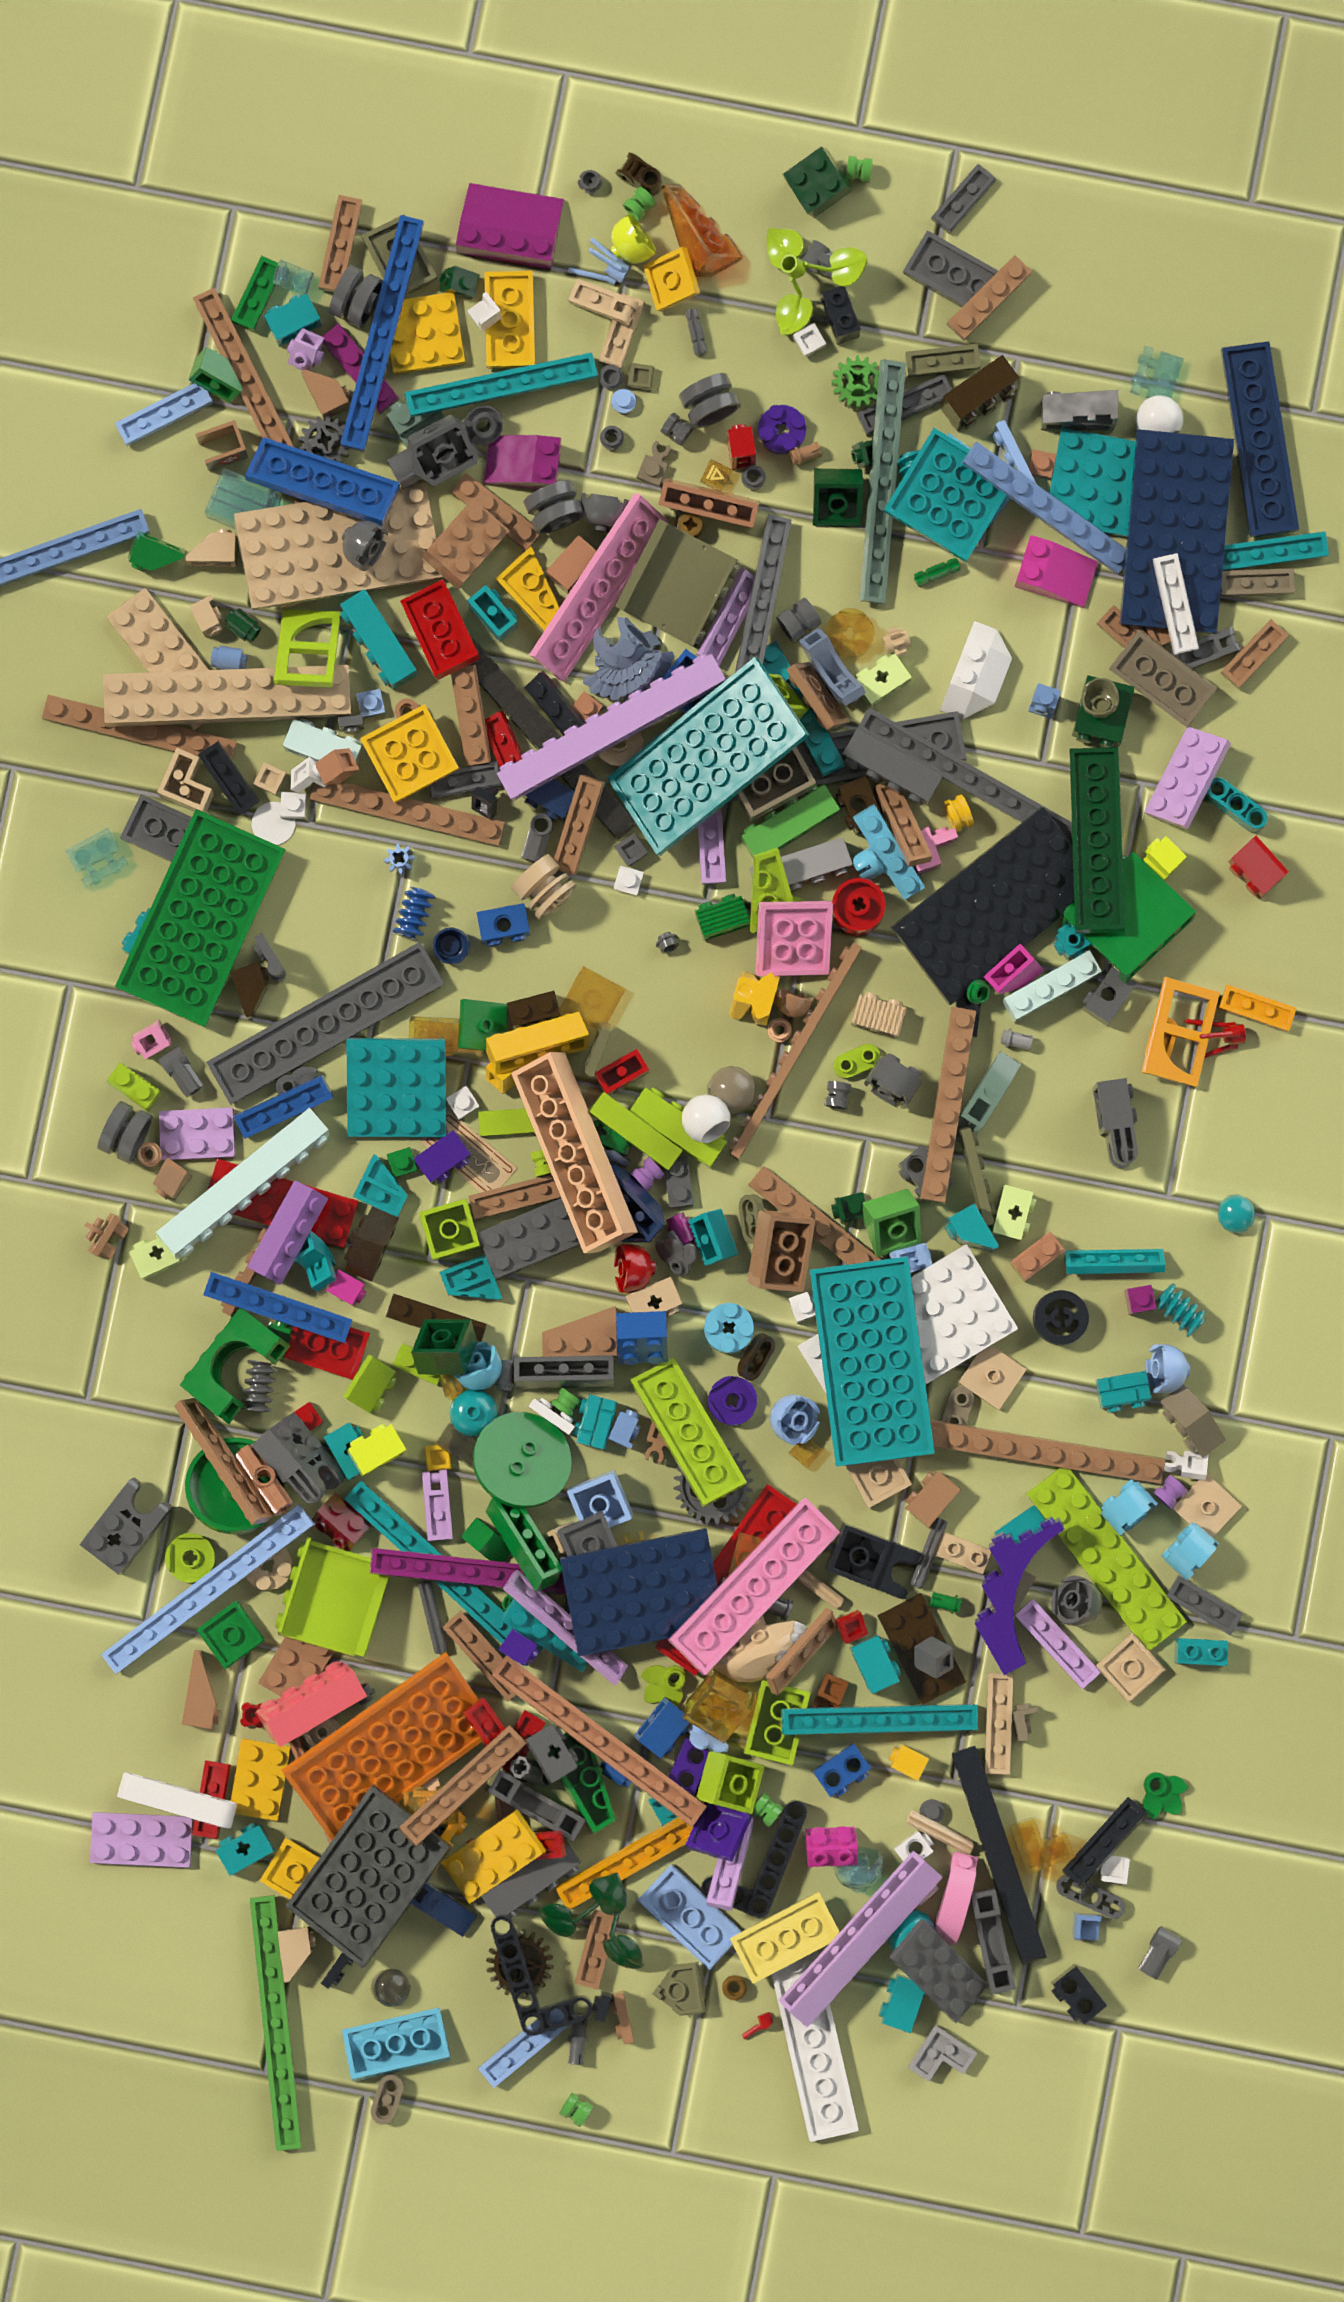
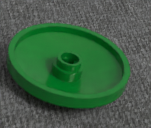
M239 1437L223 1439L234 1457L241 1448L255 1442L251 1439ZM201 1450L194 1457L187 1470L185 1492L192 1513L202 1524L224 1534H244L268 1523L251 1525L238 1503L233 1499L225 1483L219 1478L212 1463L206 1458L204 1451ZM275 1474V1477L285 1490V1483ZM261 1477L258 1481L260 1483H268L271 1479L269 1477Z

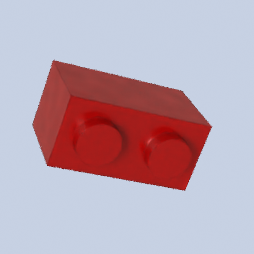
M745 424L732 426V429L727 431V446L731 470L755 465L756 449L752 426L746 427Z
M635 1049L596 1071L595 1077L602 1090L610 1096L649 1074V1068L638 1049Z

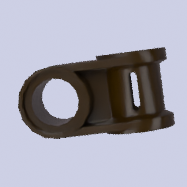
M629 152L627 155L628 159L621 169H617L616 175L622 181L635 188H644L651 196L658 194L662 188L660 172L636 154ZM648 178H654L657 180V182L653 185H648L645 183V181Z

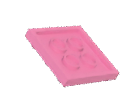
M831 901L759 902L756 975L766 976L770 972L775 976L829 974L833 903Z

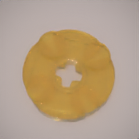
M846 608L839 611L828 621L826 635L830 639L837 655L845 658H855L864 655L872 645L874 626L862 611ZM848 627H852L853 632H856L857 636L847 639V636L843 635V631H847Z

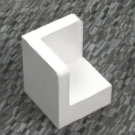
M487 292L482 294V301L467 311L481 332H484L501 319V310Z
M1111 1855L1101 1866L1099 1879L1106 1882L1127 1884L1130 1859Z

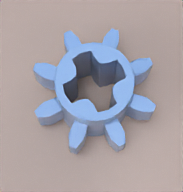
M396 844V849L393 851L387 849L390 858L384 859V862L392 864L389 868L390 872L396 869L399 870L400 875H403L404 869L412 870L409 861L415 860V857L407 855L410 850L408 846L403 850L400 849L399 844ZM396 855L398 857L404 855L403 858L405 862L403 864L401 862L395 864L396 861L394 857Z

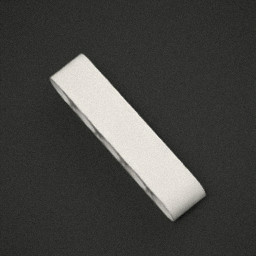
M123 1772L117 1797L230 1829L237 1808V1803L128 1772Z

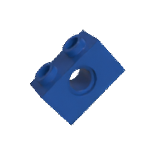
M525 903L476 912L482 944L487 943L488 947L501 945L502 940L511 939L512 942L524 941L526 936L530 935ZM502 920H506L511 924L510 929L506 932H501L497 929L498 923Z

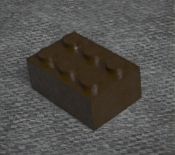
M1001 355L943 395L940 409L956 431L962 428L967 430L976 423L975 419L982 414L987 416L996 409L995 405L1000 401L1005 403L1016 395L1015 391L1018 388L1017 385L1020 377L1004 355Z

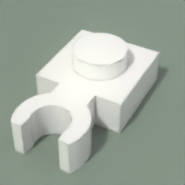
M1167 1451L1165 1459L1172 1460L1174 1463L1165 1462L1164 1470L1167 1472L1181 1470V1477L1206 1480L1209 1454L1202 1458L1197 1452L1184 1451V1455L1179 1456L1176 1452Z

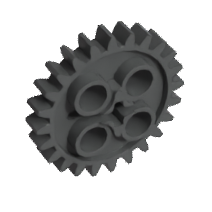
M736 1453L732 1457L747 1484L753 1482V1479L746 1478V1475L751 1472V1469L743 1470L742 1467L747 1461L738 1462L739 1453ZM680 1467L676 1468L682 1473L681 1476L674 1477V1480L679 1481L680 1485L673 1487V1490L681 1491L676 1500H684L680 1508L688 1506L690 1509L687 1515L690 1516L695 1512L697 1514V1522L702 1516L705 1517L706 1524L709 1523L711 1518H714L716 1525H718L719 1517H723L726 1522H729L728 1514L731 1513L735 1518L738 1517L735 1510L737 1508L745 1510L741 1504L742 1501L750 1502V1499L745 1494L753 1492V1489L748 1488L746 1485L734 1491L733 1495L725 1496L727 1503L724 1507L717 1508L712 1503L703 1508L698 1498L690 1494L691 1486Z

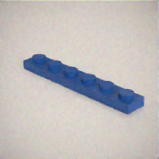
M214 1272L210 1273L203 1294L209 1298L345 1343L352 1319Z

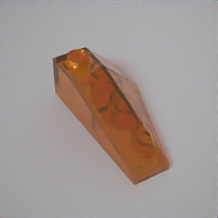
M680 184L662 185L661 189L679 247L687 248L695 277H712L742 260V254L727 233L722 235L714 227L716 222L712 217L707 218L698 210L700 205Z

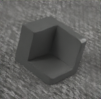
M929 1637L914 1646L915 1667L937 1679L954 1668L953 1647L934 1637Z

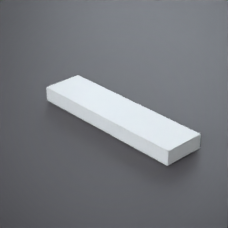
M1178 553L1154 558L1152 560L1173 653L1176 655L1198 650V642Z

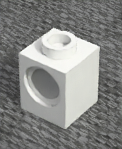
M916 1830L894 1847V1850L903 1862L910 1855L908 1848L914 1841L922 1844V1851L918 1854L922 1859L933 1852L930 1846L934 1843L926 1833L920 1834Z

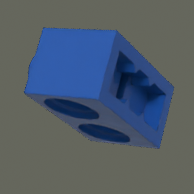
M852 1743L812 1772L830 1797L835 1795L838 1798L849 1790L848 1784L854 1780L858 1784L869 1776L867 1771L871 1768L855 1744ZM850 1758H857L860 1761V1768L856 1772H850L846 1767V1763ZM830 1772H836L840 1776V1781L836 1786H829L826 1783V1776Z

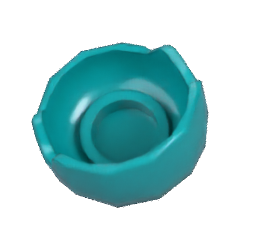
M1235 1194L1227 1196L1220 1202L1218 1219L1224 1230L1233 1234L1243 1233L1252 1226L1255 1218V1209L1248 1198Z

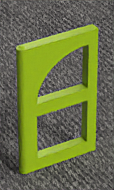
M284 609L282 611L273 682L275 685L333 688L341 619L339 611ZM332 623L330 643L293 641L299 632L308 627ZM290 653L328 655L326 675L287 673Z

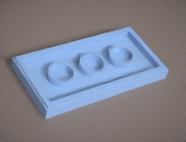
M672 1864L637 1900L709 1970L733 1946L730 1937L742 1932L718 1908L707 1906V1897Z

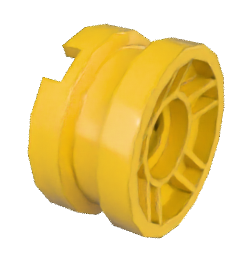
M962 794L956 796L952 801L949 799L943 801L952 829L955 828L956 832H960L963 827L970 828L974 826L971 811Z

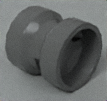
M673 412L662 426L660 432L665 436H671L674 442L681 446L691 434L693 427L689 422L681 421L680 416Z
M828 1081L827 1090L829 1092L825 1098L824 1106L835 1109H848L849 1101L847 1096L851 1092V1084Z

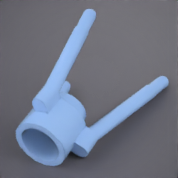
M591 238L590 242L609 257L607 258L596 250L589 248L591 254L608 264L605 272L609 276L568 268L569 273L607 281L614 285L616 281L623 282L630 266L625 261L618 259L601 243Z

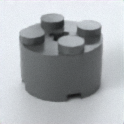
M888 1053L886 1057H879L866 1078L864 1085L867 1087L870 1084L873 1087L871 1092L886 1103L894 1106L897 1102L902 1104L900 1108L905 1109L921 1085L919 1078L921 1072L911 1066L907 1068L900 1063L898 1057Z

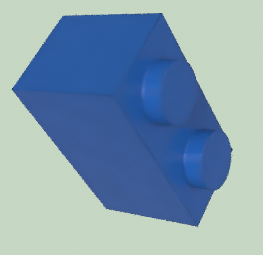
M664 1697L633 1736L659 1758H662L663 1755H668L675 1745L674 1741L678 1736H682L687 1732L690 1727L689 1722L692 1719Z

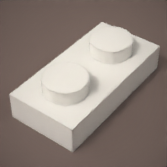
M541 1397L539 1401L535 1398L532 1400L529 1408L570 1435L575 1429V1426L571 1424L574 1420L563 1412L560 1415L551 1410L553 1405Z

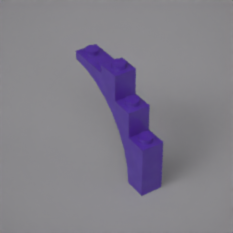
M1053 1517L1047 1518L1040 1523L1041 1527L1034 1531L1031 1529L1025 1530L1018 1535V1540H1015L1011 1532L1006 1535L1002 1532L991 1538L992 1543L989 1544V1549L1002 1571L998 1573L997 1570H994L984 1576L985 1580L982 1581V1587L995 1609L991 1610L989 1607L977 1614L978 1618L975 1619V1625L1003 1675L1026 1664V1658L1019 1645L1014 1625L1016 1591L1023 1572L1033 1556L1048 1540L1064 1530V1524L1060 1517L1053 1519Z

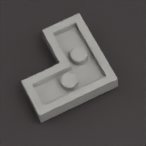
M934 2025L911 2060L908 2068L927 2081L931 2080L942 2061L965 2074L976 2057L977 2052L937 2025Z

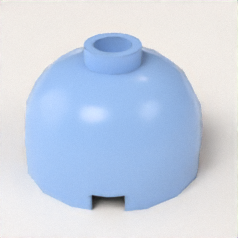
M1154 1344L1149 1352H1153L1151 1359H1146L1145 1366L1149 1387L1154 1389L1151 1392H1174L1184 1384L1189 1376L1190 1365L1182 1351L1175 1346Z
M790 1394L782 1397L774 1404L771 1410V1428L777 1437L791 1445L799 1442L802 1444L806 1443L814 1436L819 1427V1422L817 1421V1413L820 1414L819 1408L814 1401L803 1395Z

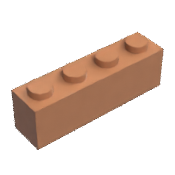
M665 478L658 505L753 528L759 500Z

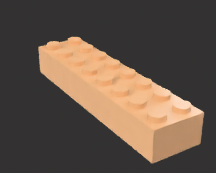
M549 1052L512 1072L511 1074L583 1252H600L637 1233L565 1052Z

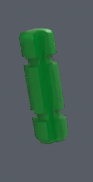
M957 558L947 560V563H939L927 568L925 572L922 570L915 573L914 581L917 586L925 585L927 581L932 582L947 576L949 572L952 574L959 571L961 568Z

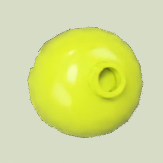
M631 214L620 219L613 227L611 233L613 246L611 250L618 259L623 258L629 263L636 264L651 258L656 254V248L647 232L644 233L640 229L642 225Z

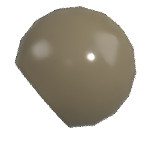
M736 1066L723 1067L711 1077L707 1087V1094L722 1100L726 1104L730 1115L742 1113L753 1102V1078L743 1068Z

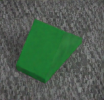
M477 1517L461 1535L466 1542L490 1561L504 1562L511 1554L504 1540Z

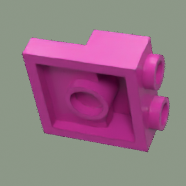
M840 1826L805 1829L808 1867L858 1865L855 1827Z

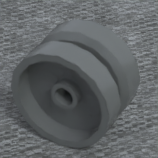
M349 265L336 286L330 302L329 313L340 319L348 314L349 323L359 328L363 327L376 306L383 279L373 274H369L364 278L362 269Z
M718 373L703 378L688 386L679 394L683 407L691 410L688 418L693 428L698 429L713 425L731 416L741 407L736 393L729 392L732 384L726 373Z
M564 480L550 484L525 498L524 505L528 514L535 515L532 524L536 534L543 535L558 531L582 518L584 509L581 501L574 499L577 491L572 481Z
M120 1101L113 1109L103 1128L97 1149L109 1155L117 1149V1158L130 1164L137 1156L139 1148L146 1139L153 1116L142 1110L133 1116V1106Z

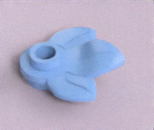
M695 1718L688 1729L691 1734L689 1740L696 1748L703 1750L708 1747L709 1750L717 1753L728 1751V1744L725 1739L732 1736L733 1733L725 1727L712 1725L709 1720L704 1718Z

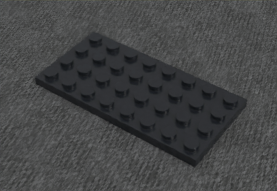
M1040 807L890 927L948 1005H952L967 993L969 985L974 980H983L984 976L1019 944L1023 947L1064 915L1065 909L1074 903L1072 844L1044 807Z

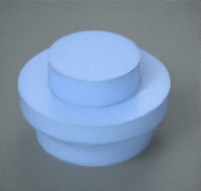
M620 389L613 394L612 406L615 411L625 414L634 409L636 399L631 391Z

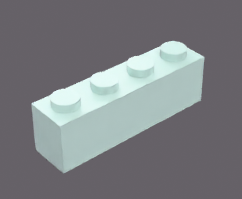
M1089 950L1005 997L1002 1003L1015 1023L1094 979L1102 971Z

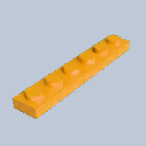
M676 1818L555 1887L564 1905L572 1909L592 1897L589 1891V1885L592 1880L618 1872L621 1880L627 1878L685 1845L693 1826L690 1827L681 1819Z

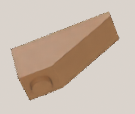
M194 1650L182 1725L213 1729L214 1724H219L221 1710L217 1709L218 1703L202 1650Z

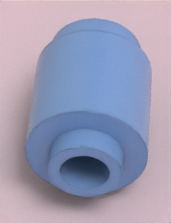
M226 646L213 647L211 667H216V670L246 669L247 655L244 654L243 649Z

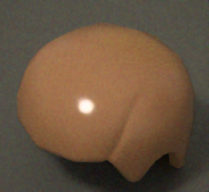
M778 989L774 1000L776 1007L789 1017H802L810 1009L814 998L805 999L804 993L795 995L786 989Z

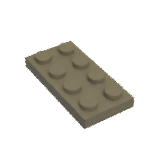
M1140 629L1109 668V670L1129 685L1134 686L1137 691L1185 727H1188L1217 689L1216 686Z

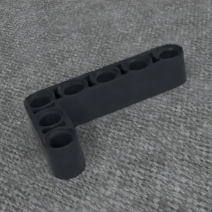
M790 1800L785 1805L753 1890L738 1884L737 1890L743 1893V1898L740 1902L733 1903L732 1908L759 1918L769 1913L807 1815V1809L803 1802ZM797 1804L802 1807V1815L799 1818L789 1816L788 1811L792 1805ZM784 1828H790L794 1834L792 1840L788 1842L782 1841L779 1837L780 1831ZM777 1851L783 1853V1863L780 1865L772 1864L770 1861L772 1853ZM713 1875L705 1877L702 1881V1892L707 1898L709 1893L706 1891L705 1886L708 1881L712 1880ZM771 1875L775 1878V1885L772 1888L767 1889L761 1885V1880L764 1876ZM763 1899L766 1902L765 1910L762 1912L754 1911L752 1908L754 1900Z
M506 1914L497 1915L492 1920L491 1932L523 2031L527 2035L536 2036L588 2018L592 2012V2002L584 1995L574 1996L540 2007L514 1922ZM503 1919L509 1923L510 1928L507 1932L500 1933L496 1930L495 1923L498 1920ZM507 1944H513L517 1948V1954L513 1957H507L503 1953V1947ZM515 1968L522 1969L525 1973L524 1979L514 1981L511 1978V1971ZM521 1993H529L533 1999L532 2003L527 2006L520 2004L518 1996ZM584 2001L588 2005V2011L584 2014H578L574 2010L575 2003ZM554 2009L562 2010L564 2013L563 2020L560 2022L553 2021L550 2018V2012ZM530 2017L538 2018L540 2021L539 2028L536 2030L529 2029L526 2025V2020Z

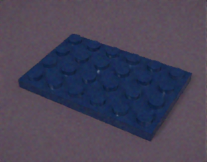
M706 1528L559 1558L578 1657L670 1638L718 1588Z

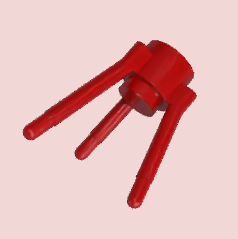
M1186 1019L1185 1023L1202 1026L1204 1020ZM1213 1021L1212 1027L1225 1028L1223 1032L1199 1035L1200 1039L1223 1038L1224 1043H1229L1206 1052L1204 1058L1227 1050L1238 1049V1044L1246 1042L1244 1025H1236L1235 1022Z

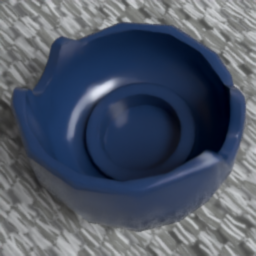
M450 927L444 928L436 934L432 947L435 956L446 964H459L468 956L470 942L464 931Z

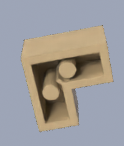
M176 748L157 791L158 795L191 811L197 809L207 813L215 794L211 788L194 782L202 764L201 759L198 756Z

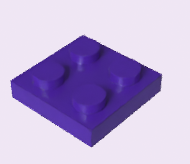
M704 1802V1805L707 1807L695 1822L685 1845L688 1850L732 1862L752 1818L748 1813Z

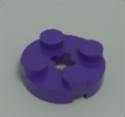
M788 405L771 406L763 413L758 424V434L762 444L770 452L781 455L794 450V447L799 448L806 436L804 416L797 409ZM785 424L789 432L779 435L776 426Z
M737 1376L721 1378L712 1386L708 1395L709 1410L713 1417L721 1423L740 1425L748 1421L754 1414L757 1407L756 1391L752 1384ZM731 1394L733 1397L736 1395L739 1397L737 1407L734 1408L732 1405H726L728 1401L727 1395Z

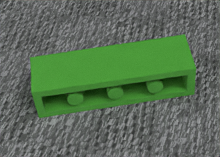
M816 785L814 789L805 793L806 796L798 800L796 798L784 805L786 809L777 813L775 810L764 817L765 822L758 826L754 823L744 829L741 841L752 858L753 855L774 848L781 850L839 814L840 808L826 786L818 787Z

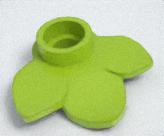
M652 1665L643 1670L640 1676L644 1681L648 1682L644 1691V1701L646 1703L660 1702L664 1697L675 1706L681 1702L683 1698L682 1687L687 1680L686 1673L681 1667L673 1665L665 1668L661 1665ZM672 1674L678 1675L675 1681L669 1679Z

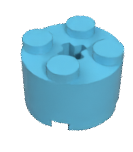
M724 1303L713 1308L707 1315L704 1324V1334L708 1344L714 1350L725 1354L737 1353L743 1350L749 1344L754 1331L753 1320L748 1311L734 1303ZM727 1323L730 1325L733 1323L735 1325L733 1328L734 1334L729 1332L723 1333L725 1328L723 1324Z
M1132 1479L1121 1488L1120 1495L1117 1498L1112 1495L1101 1507L1103 1510L1101 1515L1120 1536L1124 1535V1528L1128 1532L1148 1515L1147 1511L1151 1509L1149 1506L1154 1509L1158 1505L1139 1481L1135 1483Z
M1193 1522L1176 1537L1178 1540L1170 1545L1161 1555L1164 1561L1186 1581L1194 1575L1193 1571L1200 1568L1219 1545L1203 1528Z

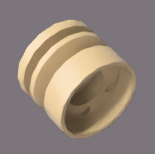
M549 854L543 856L530 866L511 887L521 900L531 896L534 897L528 908L534 910L539 907L535 912V916L539 920L559 909L577 887L573 880L563 885L568 879L566 873L557 878L554 877L560 867Z

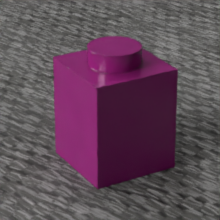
M1152 1284L1129 1288L1124 1291L1129 1315L1156 1309Z

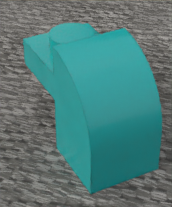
M310 1231L295 1261L306 1269L311 1288L318 1292L337 1280L333 1268L337 1264L323 1240Z

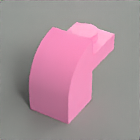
M929 827L921 831L931 851L932 860L931 862L914 866L918 875L940 868L942 863L936 848L957 841L958 835L955 828L951 830L948 827L934 831L935 835L933 836Z

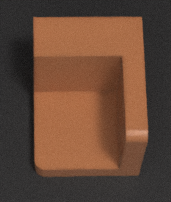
M350 748L335 749L315 763L324 785L339 784L359 771Z

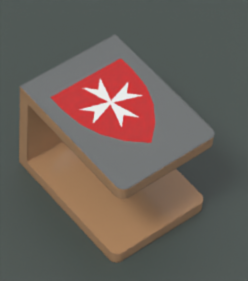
M235 420L195 434L199 445L234 433L238 437L240 448L204 460L208 471L249 458Z

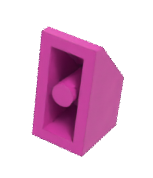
M1019 944L984 977L999 994L1027 986L1044 969Z

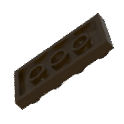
M922 1593L877 1615L922 1705L966 1683L954 1656V1668L937 1679L915 1667L914 1646L929 1637H934L947 1644Z

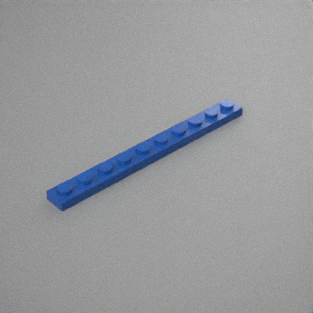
M400 215L340 443L341 447L365 452L420 242L424 220Z

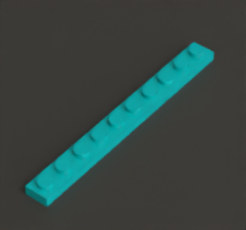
M362 1481L344 1498L400 1551L442 1555ZM434 1581L503 1644L513 1628L500 1620L504 1611L476 1585ZM540 1645L536 1648L539 1653L544 1649Z

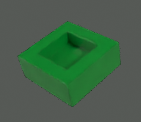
M410 1147L386 1154L394 1178L418 1171Z

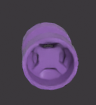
M650 1157L643 1162V1168H636L631 1173L646 1191L652 1187L654 1179L660 1180L665 1176L664 1172Z
M1169 1475L1165 1479L1163 1488L1158 1487L1153 1494L1166 1507L1172 1509L1176 1505V1499L1183 1497L1188 1491L1177 1479Z

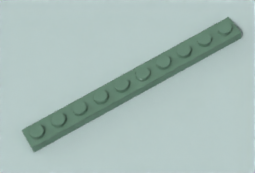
M887 359L880 360L859 599L862 602L880 605L885 604L893 520V517L883 512L895 492L906 363Z

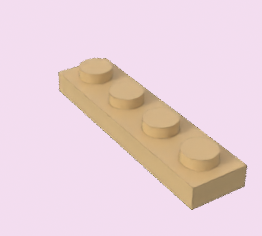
M988 1673L984 1771L987 1774H1010L1013 1674Z

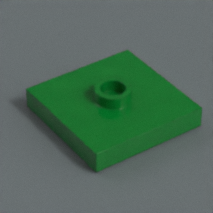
M461 999L458 1048L486 1051V1038L498 1033H506L507 1004Z
M235 1600L196 1629L225 1670L266 1641L238 1600Z

